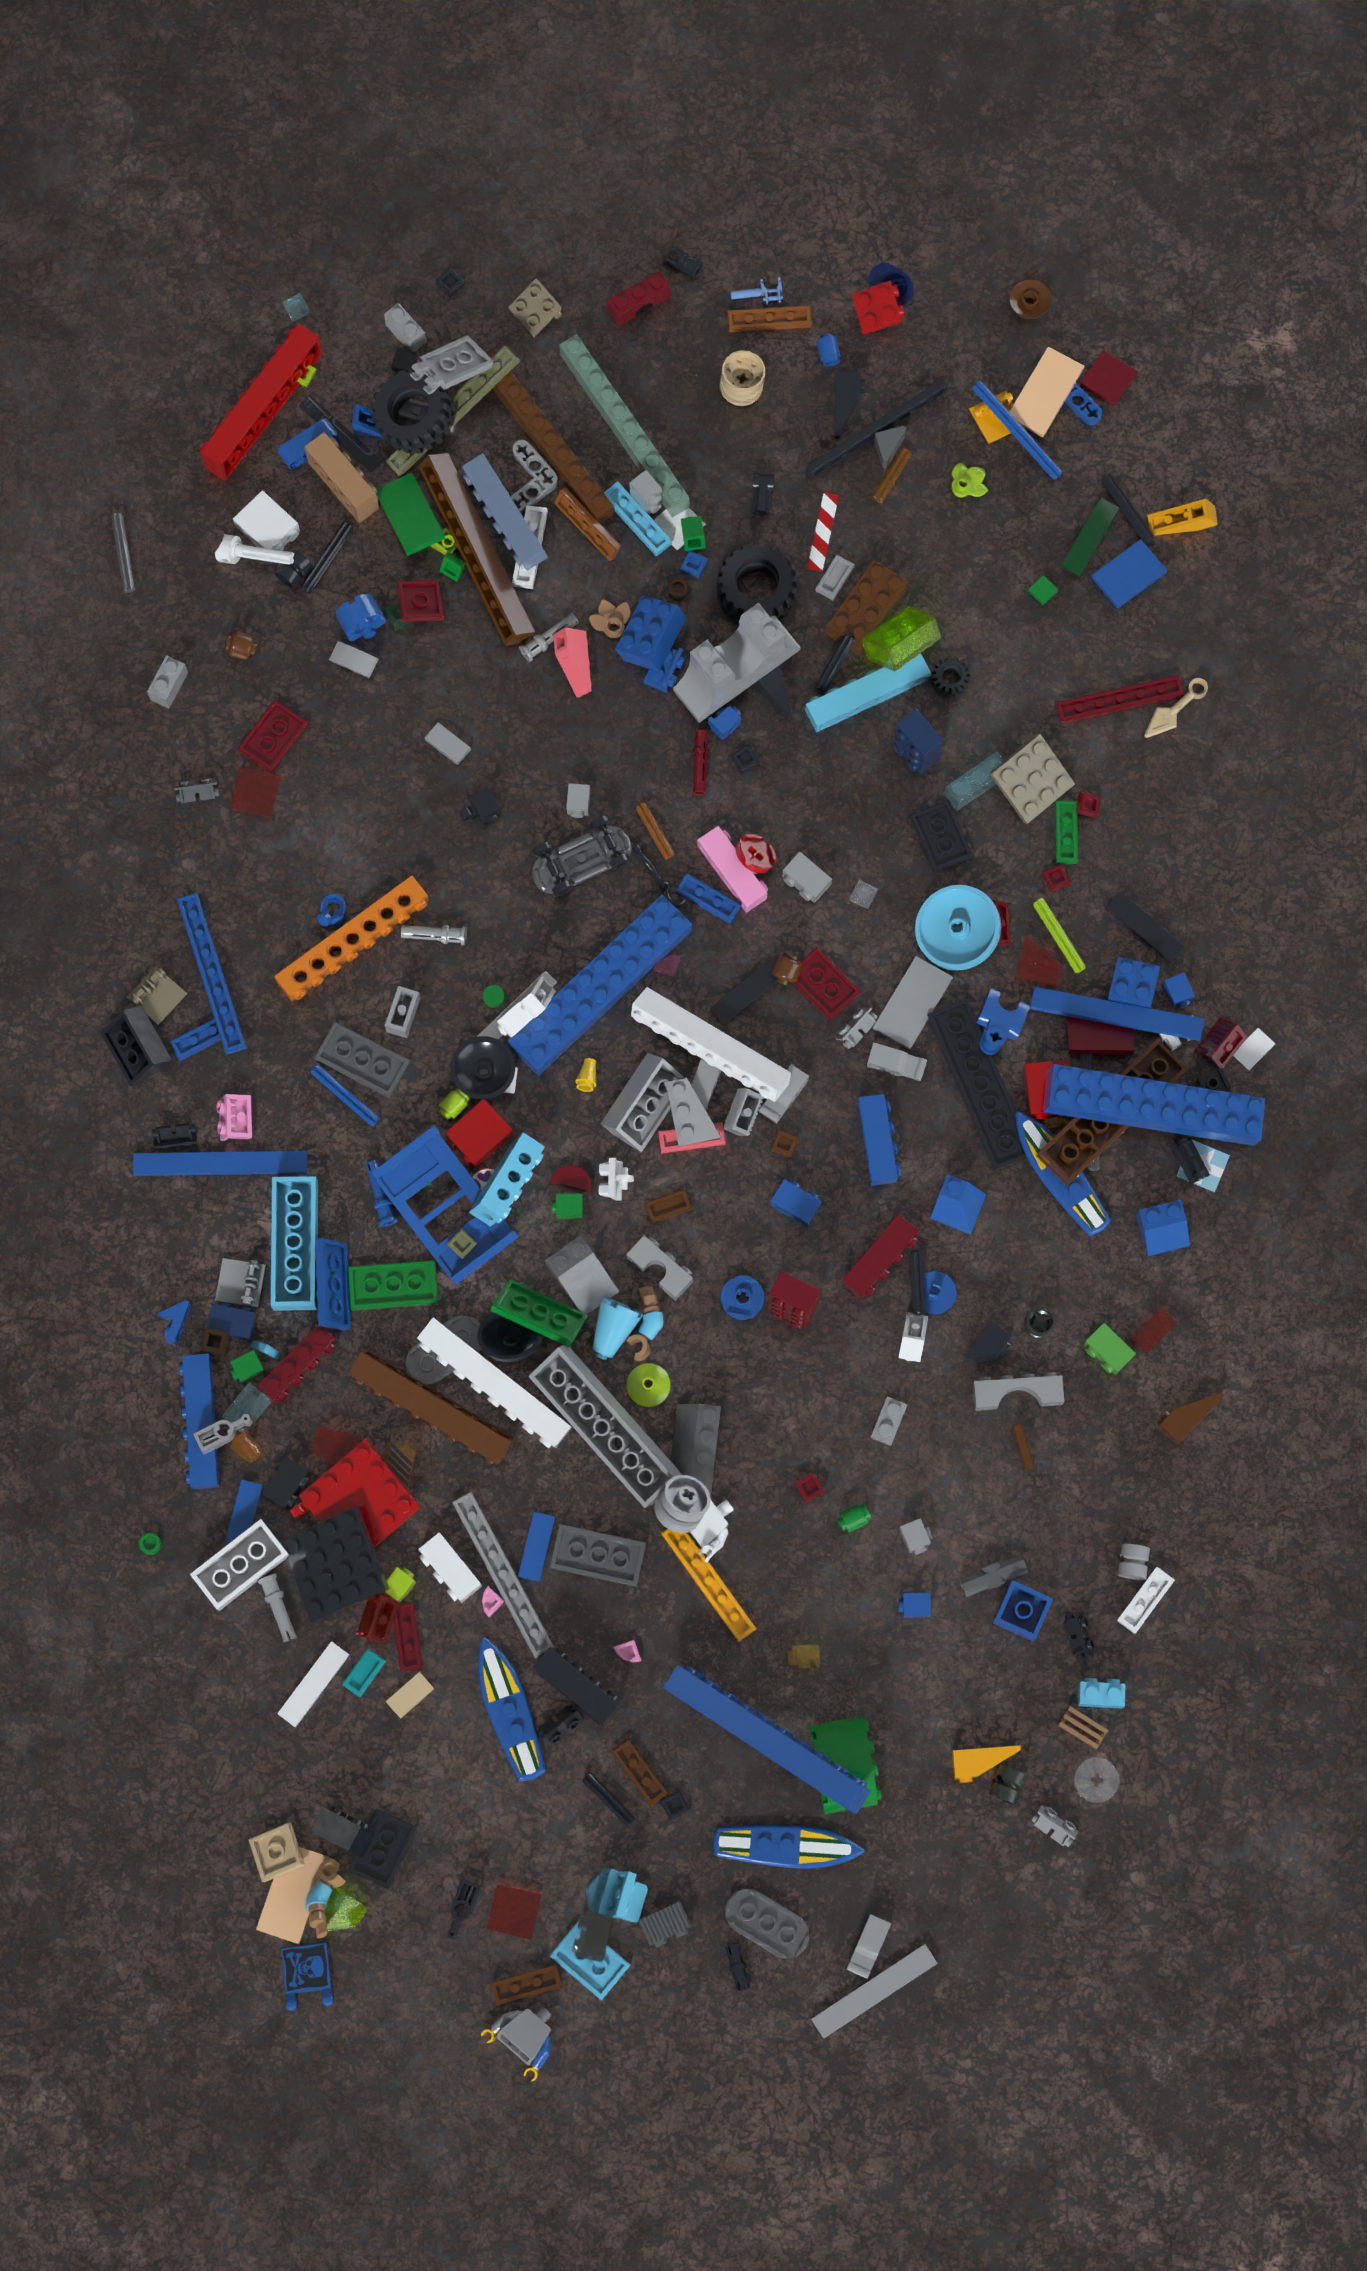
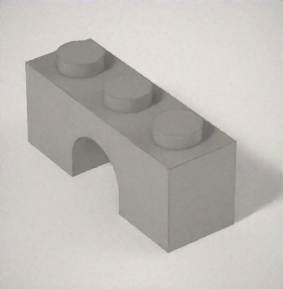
M643 1236L626 1254L627 1259L642 1272L654 1264L662 1266L666 1271V1275L659 1282V1287L676 1301L693 1283L692 1272L684 1265L680 1267L676 1264V1258L671 1253L661 1251L658 1248L660 1245L652 1237L648 1239Z

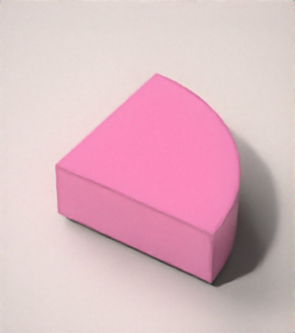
M488 1586L483 1593L482 1605L486 1615L490 1618L504 1603V1600Z
M634 1640L613 1647L616 1654L623 1660L641 1662Z

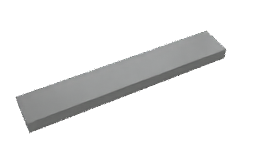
M924 1944L811 2020L824 2039L938 1963Z

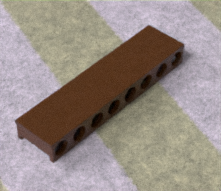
M1158 1037L1120 1075L1175 1084L1187 1072L1189 1067L1187 1065L1184 1066L1161 1043L1162 1040ZM1075 1117L1040 1150L1036 1157L1067 1187L1130 1126Z

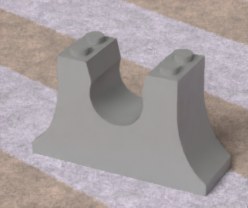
M759 603L741 615L738 629L725 642L713 647L706 640L690 652L689 667L682 679L673 688V691L699 723L800 651V646L776 616L770 617Z

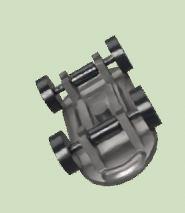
M603 815L589 824L592 829L591 832L555 849L550 841L542 843L532 851L534 856L538 858L532 869L534 883L541 891L558 897L571 891L575 885L609 869L617 870L631 861L629 857L632 851L630 837L621 828L609 826L611 823L609 815Z

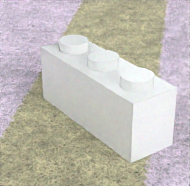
M440 1533L419 1548L421 1552L419 1558L426 1567L429 1565L435 1570L433 1573L434 1577L440 1584L446 1583L449 1587L447 1593L454 1601L458 1599L462 1603L482 1587L481 1583Z

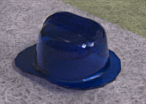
M889 263L875 265L869 274L870 288L891 281L893 285H897L900 296L896 297L898 305L907 304L914 293V285L910 277Z

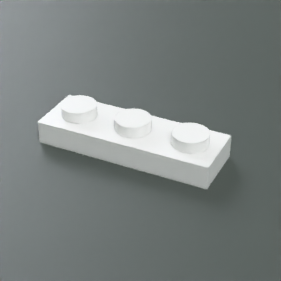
M1156 1567L1117 1621L1136 1634L1175 1580Z

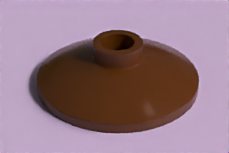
M1023 280L1017 283L1010 293V305L1013 311L1023 318H1038L1047 312L1051 304V294L1048 288L1037 280ZM1031 300L1033 304H1027L1026 301Z

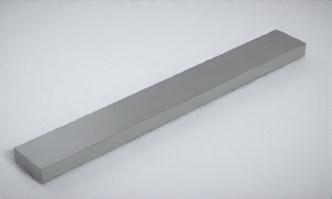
M472 1492L452 1501L534 1658L543 1655L549 1647L554 1649L547 1632Z

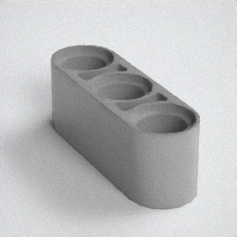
M701 1058L692 1086L707 1111L721 1070L709 1065Z

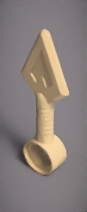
M1202 678L1193 679L1189 684L1188 692L1174 706L1157 707L1144 736L1149 738L1176 728L1177 713L1193 698L1201 699L1206 695L1208 689L1206 681ZM1197 683L1201 684L1204 687V691L1197 694L1193 692L1192 686Z

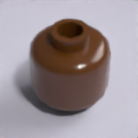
M235 630L232 634H228L225 650H227L230 657L247 660L250 654H255L257 643L253 642L252 634Z
M783 952V955L776 957L771 973L777 977L776 982L788 986L789 982H797L802 969V963L799 961V957Z

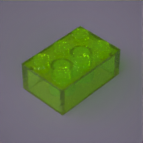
M907 606L863 637L862 642L868 660L895 672L941 639L935 617Z

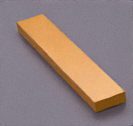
M669 1529L663 1531L661 1534L738 1643L757 1630L709 1561L705 1562L706 1557L704 1554L698 1555L700 1549L689 1533H678Z

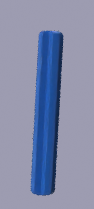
M319 1064L312 1068L311 1074L370 1126L373 1127L379 1122L378 1115Z

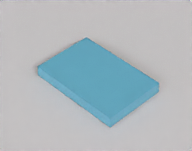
M580 1921L574 1925L550 1955L552 1959L600 2000H603L630 1967V1964Z

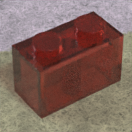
M383 1595L369 1598L356 1637L373 1644L386 1645L400 1602Z

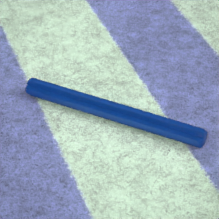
M978 381L972 387L973 391L1054 480L1062 474V470L982 381Z

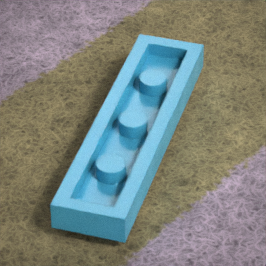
M616 482L604 492L613 504L614 511L656 557L672 545V540L619 482Z

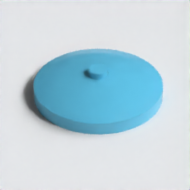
M953 885L936 891L923 903L915 923V935L921 951L931 962L948 970H965L982 963L996 948L1001 934V919L995 904L985 893L967 885Z

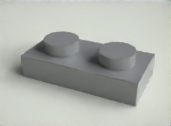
M887 1396L871 1438L891 1446L907 1404Z

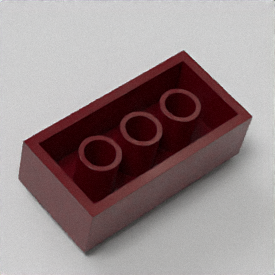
M781 1271L769 1294L768 1310L771 1311L770 1315L779 1320L785 1318L791 1321L790 1325L795 1328L802 1329L804 1327L808 1329L819 1307L821 1290Z

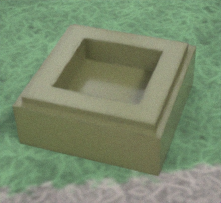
M461 1229L446 1245L463 1259L477 1243Z

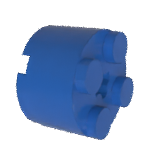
M361 594L354 597V602L349 604L347 601L336 611L337 619L349 641H354L361 637L365 639L373 637L376 634L375 630L386 622L372 595Z

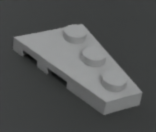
M685 1078L666 1082L678 1145L683 1146L722 1138L689 1079Z

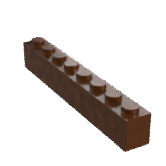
M367 1348L360 1352L349 1372V1375L353 1377L356 1383L369 1386L374 1394L378 1396L384 1395L390 1399V1403L394 1406L404 1407L414 1418H422L428 1422L427 1425L435 1430H442L447 1433L446 1436L456 1442L460 1441L465 1444L467 1450L473 1453H480L484 1456V1460L491 1464L501 1463L516 1439Z

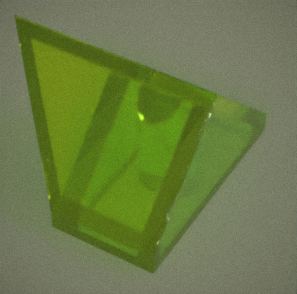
M339 1887L331 1888L333 1891L325 1909L327 1932L356 1927L368 1908Z

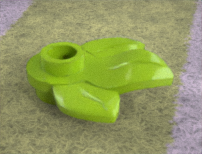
M962 462L953 468L952 477L954 480L951 488L954 495L957 497H965L967 495L980 497L987 493V487L982 484L985 477V470L983 468L971 467L968 469Z

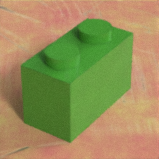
M1105 1323L1084 1343L1085 1351L1092 1358L1097 1357L1102 1362L1101 1366L1109 1374L1112 1372L1116 1375L1136 1354Z

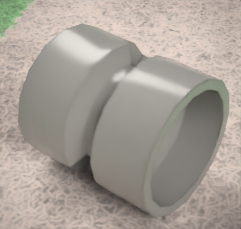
M1122 1544L1120 1557L1123 1561L1119 1563L1118 1576L1128 1579L1146 1580L1148 1567L1145 1565V1562L1149 1561L1150 1548L1135 1544Z

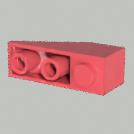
M565 627L553 634L555 655L576 697H581L591 691L592 684L590 680L586 631Z

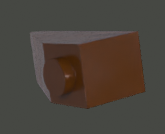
M1219 1393L1175 1408L1171 1413L1167 1410L1159 1419L1161 1424L1158 1426V1429L1177 1446L1217 1405L1224 1395Z

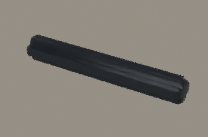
M1111 473L1104 475L1101 479L1102 483L1139 537L1146 545L1153 542L1155 539L1154 534Z
M344 521L301 584V589L308 594L312 592L352 532L353 526L350 523Z

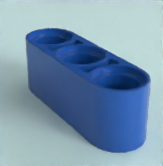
M328 419L318 421L279 447L277 452L289 469H294L307 461L304 447L323 432L328 437L332 436L336 441L338 440L339 435Z

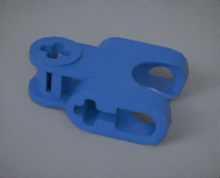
M993 988L986 994L976 1019L977 1024L985 1027L979 1046L988 1055L996 1054L1005 1043L1007 1037L1012 1040L1017 1039L1030 1007L1029 1004L1021 1001L1014 1011L1003 1009L999 1004L1000 991Z

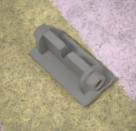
M859 1008L852 1015L853 1019L851 1022L844 1024L839 1029V1035L835 1039L844 1041L843 1045L847 1049L854 1048L863 1037L858 1030L861 1029L864 1033H867L876 1023L877 1016L872 1012L869 1014L872 1010L871 1008Z
M1041 1805L1031 1820L1035 1823L1034 1826L1045 1834L1051 1828L1055 1831L1051 1838L1062 1846L1066 1845L1069 1847L1078 1834L1076 1827L1071 1822L1060 1819L1057 1813L1049 1807L1045 1808Z

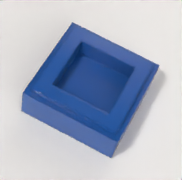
M688 551L680 571L700 578L708 558L693 551Z

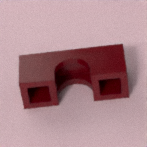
M659 270L608 299L607 311L619 327L635 318L637 310L645 304L651 303L654 307L671 297V286Z

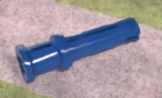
M370 1161L365 1166L374 1193V1208L378 1211L380 1219L378 1223L380 1227L390 1226L397 1223L398 1219L393 1213V1203L372 1175V1172L380 1167L379 1161Z

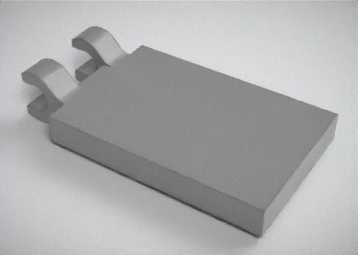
M467 335L419 357L418 363L412 365V369L415 372L411 373L410 376L415 381H418L426 374L428 377L425 379V382L428 385L424 386L423 389L428 394H432L439 386L445 390L492 368L494 361Z

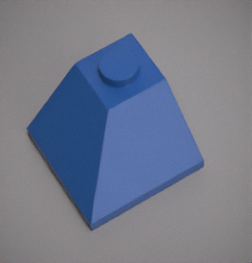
M947 1174L930 1219L971 1235L987 1194L969 1182Z

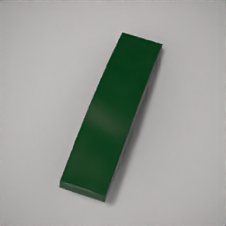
M1103 498L1099 500L1061 566L1062 568L1078 576L1082 574L1120 507Z

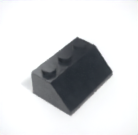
M142 1006L122 1010L101 1031L104 1040L130 1086H135L155 1075L172 1061Z

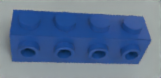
M884 1094L859 1097L858 1107L871 1186L897 1183L898 1176H901L900 1164L895 1163L894 1155H897L898 1152L896 1142H892L891 1134H894L893 1121L888 1120L887 1113H891L890 1102L885 1100Z

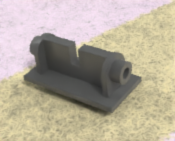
M212 778L199 779L200 783L191 784V781L178 782L179 786L174 788V790H179V793H176L177 802L196 801L195 793H199L200 801L215 799L216 796H219V789L214 788L218 780L212 781Z

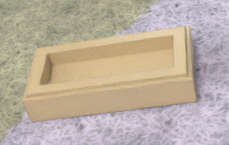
M419 1672L392 1695L386 1703L401 1719L430 1694L434 1688Z

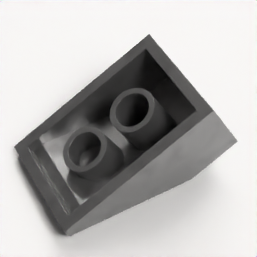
M581 1235L545 1260L547 1268L580 1312L588 1315L600 1306L602 1297L611 1299L619 1293Z

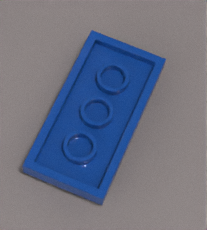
M325 1238L315 1239L317 1318L319 1326L342 1331L351 1330L347 1244Z

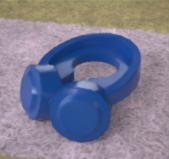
M338 894L326 896L320 905V914L317 916L318 922L324 927L330 924L334 928L342 927L345 924V900ZM330 903H337L340 908L331 917L329 915L330 910L327 907Z

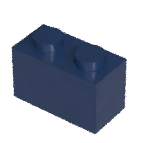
M219 1302L218 1305L212 1304L207 1324L208 1329L228 1332L231 1338L252 1342L258 1317L252 1308L240 1306V1309L231 1308V1304Z

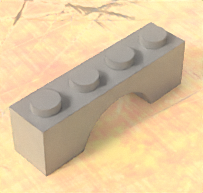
M1055 1372L1044 1373L1043 1377H1035V1374L1021 1375L1022 1378L1013 1379L1012 1375L1000 1376V1380H991V1377H980L978 1381L973 1383L975 1411L997 1409L1000 1400L1006 1394L1017 1390L1032 1394L1040 1406L1063 1405L1062 1375L1057 1376Z

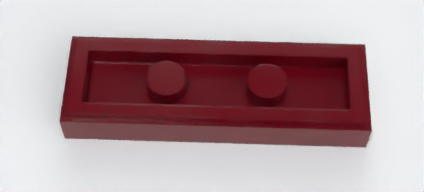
M414 1602L391 1605L400 1672L423 1669Z

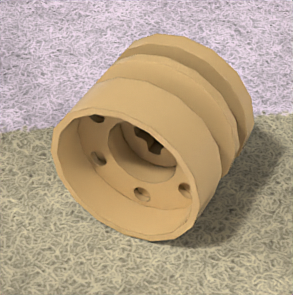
M742 350L733 352L726 357L722 365L720 391L728 402L737 406H746L753 404L759 399L765 378V366L760 357L750 351Z

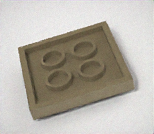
M1038 733L989 773L1026 824L1075 785L1044 738Z

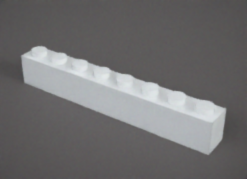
M646 987L632 1004L631 1016L637 1022L647 1025L655 1033L662 1034L670 1039L672 1043L687 1049L692 1055H697L704 1059L709 1065L719 1068L727 1076L734 1077L742 1082L744 1086L759 1092L764 1098L775 1102L789 1085L791 1072L650 988Z
M432 1318L417 1337L420 1341L419 1346L427 1353L431 1350L438 1355L436 1360L445 1367L450 1364L455 1368L453 1373L460 1379L464 1380L465 1377L472 1382L470 1387L479 1394L484 1391L489 1395L487 1400L494 1406H503L506 1409L505 1414L513 1421L517 1418L524 1423L522 1428L532 1435L536 1432L541 1436L539 1441L547 1448H550L551 1445L556 1448L572 1427L435 1318Z

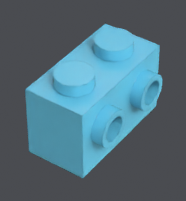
M1084 1678V1682L1080 1681L1078 1683L1077 1706L1122 1709L1125 1707V1684H1120L1118 1679H1106V1683L1097 1682V1678Z

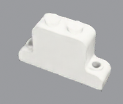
M542 976L539 977L500 1015L496 1021L499 1024L497 1026L498 1030L505 1036L508 1034L510 1037H513L527 1023L546 1009L556 991Z

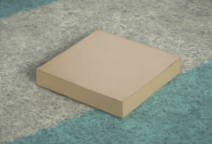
M288 1822L248 1839L262 1882H267L305 1866L292 1823Z

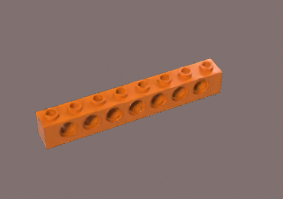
M410 876L274 976L276 982L291 1002L294 999H301L309 988L320 985L328 974L332 975L338 972L343 963L354 960L362 949H369L376 943L375 940L377 938L388 935L393 930L392 927L398 923L406 922L414 911H420L425 908L429 901L427 893L416 879ZM404 898L410 900V903L406 906L399 904ZM386 911L393 912L392 917L388 919L383 918L382 914ZM368 924L376 925L373 931L365 930ZM352 936L359 938L354 944L348 943V939ZM334 949L341 950L339 956L334 957L330 955ZM318 961L324 963L321 969L313 968V965ZM300 974L307 975L303 982L296 981V977Z

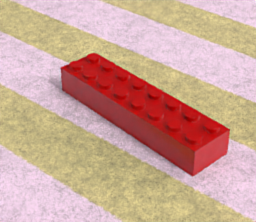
M298 324L295 329L292 328L289 331L283 345L280 344L276 348L275 355L271 360L265 362L260 375L252 379L250 388L246 393L243 392L239 396L237 405L227 412L223 423L216 426L213 436L201 446L200 454L205 468L222 480L226 481L300 385V382L297 380L299 377L303 379L309 372L307 367L309 365L314 366L322 356L323 352L319 336L304 326Z

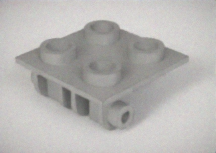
M223 1258L215 1301L258 1307L266 1265L258 1264L257 1261L253 1260L245 1262Z

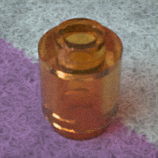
M246 1431L242 1434L238 1432L235 1434L234 1439L230 1441L232 1443L230 1448L245 1462L248 1461L250 1464L254 1463L263 1453L260 1449L261 1446Z

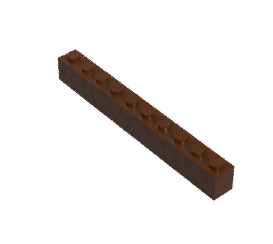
M491 348L485 353L492 358L497 352ZM510 371L492 389L573 496L602 524L614 516L613 504Z
M449 454L428 455L419 465V469L464 562H466V566L504 645L525 643L535 631Z

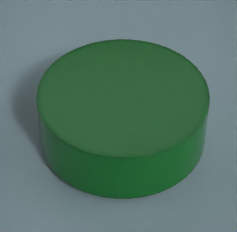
M490 985L485 988L483 1000L487 1006L496 1008L504 1002L505 997L502 988L497 985Z
M145 1533L139 1539V1548L146 1555H155L162 1547V1541L155 1533Z

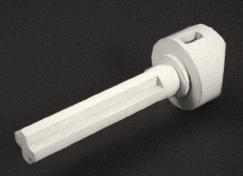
M223 534V540L215 552L218 562L236 564L240 557L283 564H293L294 562L293 552L242 545L239 536Z

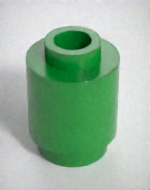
M857 1504L839 1513L840 1518L837 1521L842 1531L847 1530L850 1533L868 1524L867 1521L872 1518L865 1504L860 1506Z

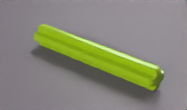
M1043 898L1036 900L1033 906L1075 973L1082 972L1086 965Z

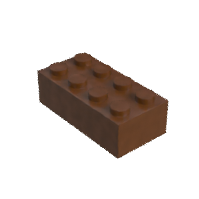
M873 560L827 624L826 635L839 643L844 635H850L855 639L850 650L861 657L906 594L909 582Z

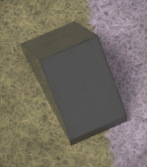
M900 426L875 433L874 443L883 469H887L906 437L907 427Z

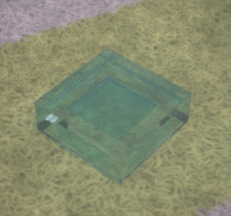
M301 293L282 302L292 322L311 313Z

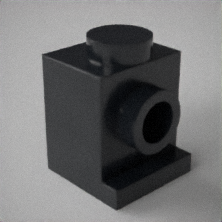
M1223 1068L1198 1078L1196 1081L1197 1085H1195V1087L1224 1092H1229L1231 1088ZM1209 1081H1214L1216 1086L1211 1087Z

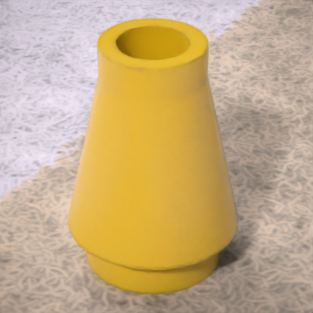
M591 1058L584 1059V1063L575 1080L577 1089L591 1092L596 1087V1060Z

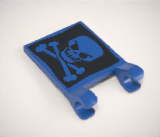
M327 1943L281 1949L287 2009L289 2011L297 2010L295 1994L322 1990L323 2004L325 2006L333 2005Z

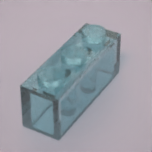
M995 752L945 787L944 795L956 811L996 784L989 773L1004 761L998 752Z

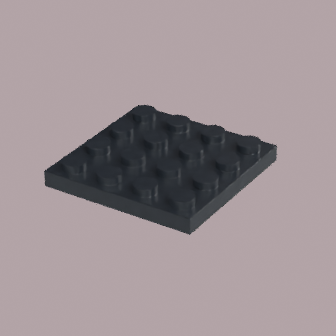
M359 1506L350 1508L281 1540L284 1549L290 1555L287 1558L311 1623L389 1590Z

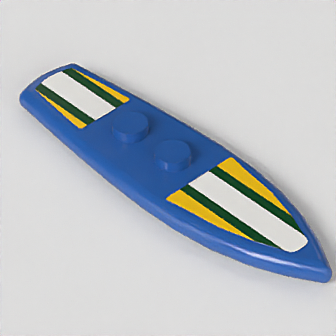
M1017 1111L1015 1114L1016 1125L1021 1145L1041 1181L1087 1235L1092 1236L1103 1231L1109 1225L1111 1219L1084 1172L1066 1187L1036 1157L1040 1150L1056 1135L1039 1121Z
M484 1636L481 1638L478 1654V1677L487 1713L519 1781L535 1779L545 1773L546 1768L528 1698L521 1680L508 1658L494 1643Z
M802 1825L719 1826L716 1828L713 1839L714 1853L717 1857L786 1868L810 1869L829 1867L852 1860L865 1852L864 1848L838 1833Z

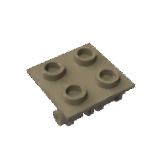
M537 278L508 307L534 338L553 318L558 319L562 315L561 305Z
M155 966L127 998L137 1007L142 1006L147 1016L159 1025L187 993L171 980L161 968Z

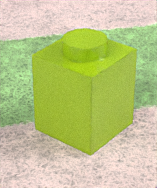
M397 1567L386 1580L389 1590L385 1591V1593L400 1604L416 1584L415 1580L412 1579L415 1575L405 1567L402 1570Z

